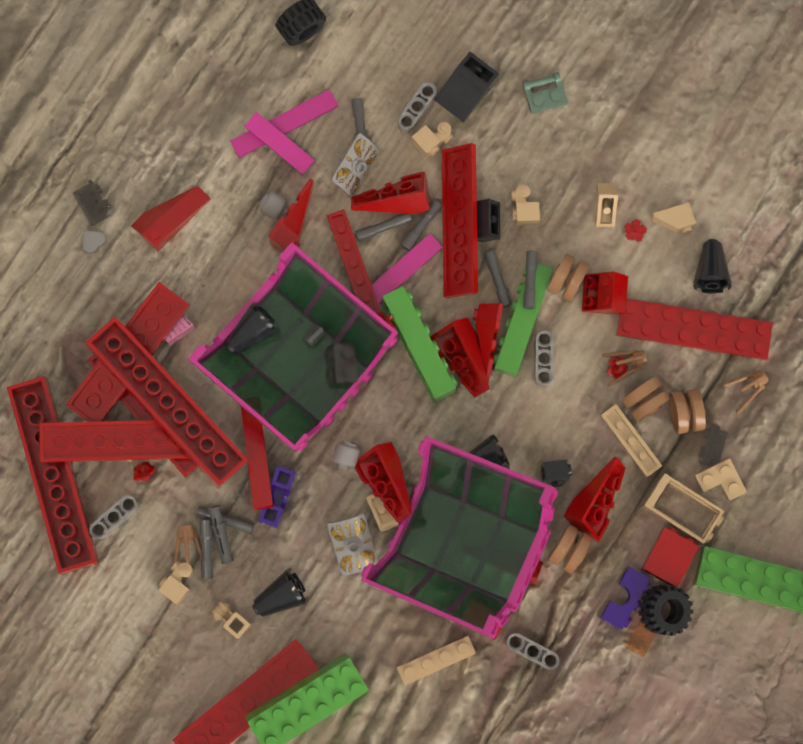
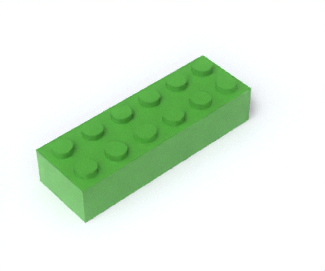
M402 286L382 296V304L388 316L390 314L393 315L392 320L397 326L396 331L429 396L435 404L455 394L457 382L453 375L449 376L447 372L448 365L445 359H440L438 355L439 347L435 340L431 341V332L427 324H422L421 312L418 307L413 306V297L410 291H405Z
M707 546L701 548L693 581L694 586L803 614V571Z
M344 653L245 715V718L260 744H285L365 694L369 689L349 656Z

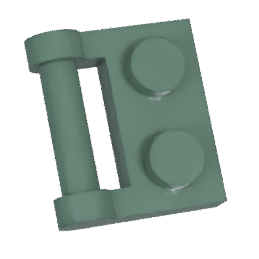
M559 72L533 81H522L531 114L568 104ZM555 83L556 86L536 93L531 92L532 88Z

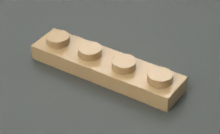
M617 404L600 416L646 478L662 467V464Z
M466 636L397 667V670L405 686L475 655L476 652L469 636Z

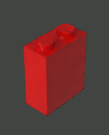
M665 527L661 530L641 570L670 586L678 587L700 546L695 544L696 541L694 539L678 535V530L672 527H668V529Z

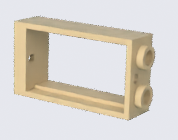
M666 473L661 476L642 508L684 535L694 539L700 545L705 542L709 543L714 535L712 530L715 525L718 527L724 519L722 516L724 510ZM667 484L714 514L701 536L693 533L653 507Z

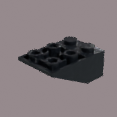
M470 51L454 70L434 100L464 123L497 83L499 73Z

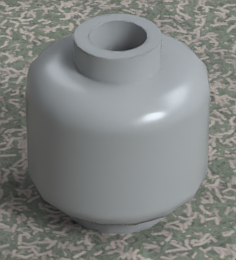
M274 191L266 192L259 203L261 212L272 219L284 216L288 210L286 206L287 199Z
M342 441V444L336 445L332 460L337 463V468L348 471L349 467L353 468L356 466L360 451L357 449V445Z

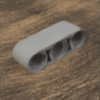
M423 83L399 116L398 128L402 133H411L434 102L436 87L432 83ZM429 90L432 92V95L425 96L423 92ZM415 105H419L422 107V109L420 111H414L412 107ZM404 120H409L412 124L410 126H404L402 122Z
M546 330L540 331L534 341V381L540 388L549 386L553 379V335ZM539 337H547L549 343L545 345L541 344L539 342ZM546 355L549 360L548 363H541L539 356ZM546 374L549 380L545 383L541 382L538 376Z
M129 495L122 497L90 525L89 533L98 540L107 538L138 511L139 502ZM128 500H133L134 507L131 510H126L124 506ZM112 513H118L119 520L115 523L110 521ZM102 525L104 532L102 535L97 536L95 528Z
M517 633L510 634L506 638L505 642L509 650L545 669H554L559 665L558 655L538 643ZM514 636L520 640V645L517 648H513L510 645V639ZM530 646L537 648L538 652L535 657H530L527 653V649ZM547 655H552L555 658V663L552 666H548L545 663Z

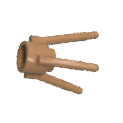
M643 350L606 353L602 355L603 357L628 356L627 359L617 361L616 365L630 363L631 367H635L619 378L607 384L608 387L636 371L643 370L642 366L647 365V357Z
M762 370L752 371L747 375L723 384V387H727L748 379L749 383L742 387L740 391L743 392L750 387L756 389L740 406L736 414H739L760 391L765 389L764 385L769 382V379Z
M193 525L178 527L174 564L179 558L180 541L184 543L186 563L190 562L189 543L193 542V538L202 560L201 545L197 531L193 530Z

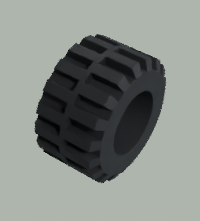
M300 0L281 14L275 27L288 45L294 46L305 42L315 35L324 25L326 16L314 0Z
M659 585L653 586L652 590L648 589L646 591L647 595H643L641 598L643 602L639 603V607H641L639 616H642L640 620L645 624L644 627L652 633L666 636H675L677 633L681 634L683 629L688 628L689 625L687 623L692 620L690 615L693 614V609L690 606L693 604L692 601H688L689 595L684 594V590L673 586ZM668 601L670 604V614L664 620L661 615V609L663 604Z

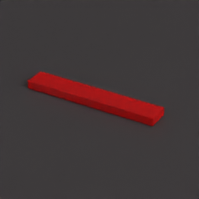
M345 210L326 215L354 295L378 315L381 310ZM361 312L363 320L369 319V317Z
M259 397L243 400L262 416ZM241 406L253 509L272 508L273 501L263 424Z

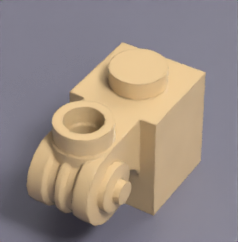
M441 122L437 127V133H433L425 125L412 136L411 142L427 158L430 155L434 156L440 150V145L443 143L448 144L453 140L454 136L451 133L450 124Z
M520 185L516 190H511V202L515 201V209H512V220H516V226L539 225L540 222L539 202L526 201L531 192L527 185Z
M176 561L171 568L173 573L169 577L165 576L159 583L160 589L158 591L176 605H180L190 591L182 583V578L192 576L193 568L188 563Z
M219 602L218 606L211 611L214 619L223 621L225 623L223 627L236 639L240 640L252 624L238 612L233 613L229 608V604Z

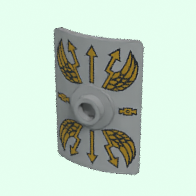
M360 133L355 138L345 157L341 159V163L331 181L340 187L348 197L352 198L379 154L378 148Z
M363 513L327 524L342 575L362 572L369 562L374 565L378 563L367 521Z

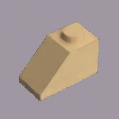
M597 183L596 227H615L618 201L616 183Z
M689 202L655 212L650 217L653 222L674 233H688L696 225Z

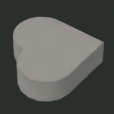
M84 231L83 248L87 253L94 254L99 247L106 244L107 240L102 232Z

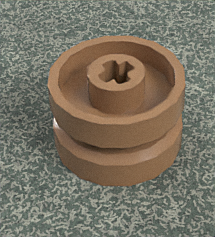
M566 253L561 263H558L547 291L556 295L562 286H565L562 298L572 302L590 265L580 261L575 270H572L575 258Z
M656 376L622 399L627 408H631L639 403L640 406L632 411V416L637 422L646 416L649 417L662 408V405L672 399L666 390H662L654 395V392L661 387V382Z
M698 389L688 390L685 396L681 391L670 393L672 399L669 400V407L675 433L677 435L687 433L689 427L694 432L704 431L706 417L700 391Z
M571 524L564 530L548 561L558 565L566 557L563 570L573 574L586 556L593 537L583 533L577 541H574L578 534V528Z

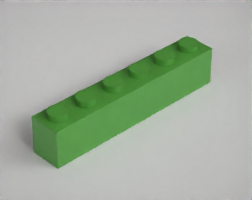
M537 263L535 309L523 308L526 278L524 284H519L517 294L520 295L518 301H513L510 311L514 313L512 319H507L504 328L507 329L506 336H501L498 346L502 348L500 354H495L493 365L496 366L494 371L516 378L553 270L552 267ZM526 268L524 269V272H523V275H522V276H525V277H526Z

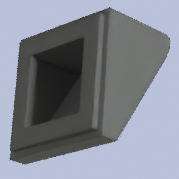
M314 325L302 338L310 346H313L325 333L320 326Z

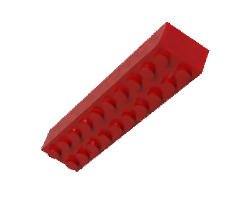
M116 317L112 318L86 341V347L218 489L248 462L244 454Z
M42 376L8 386L7 391L58 574L63 575L100 564L93 537L89 533L90 527L72 463H40L39 423L60 422L48 379Z

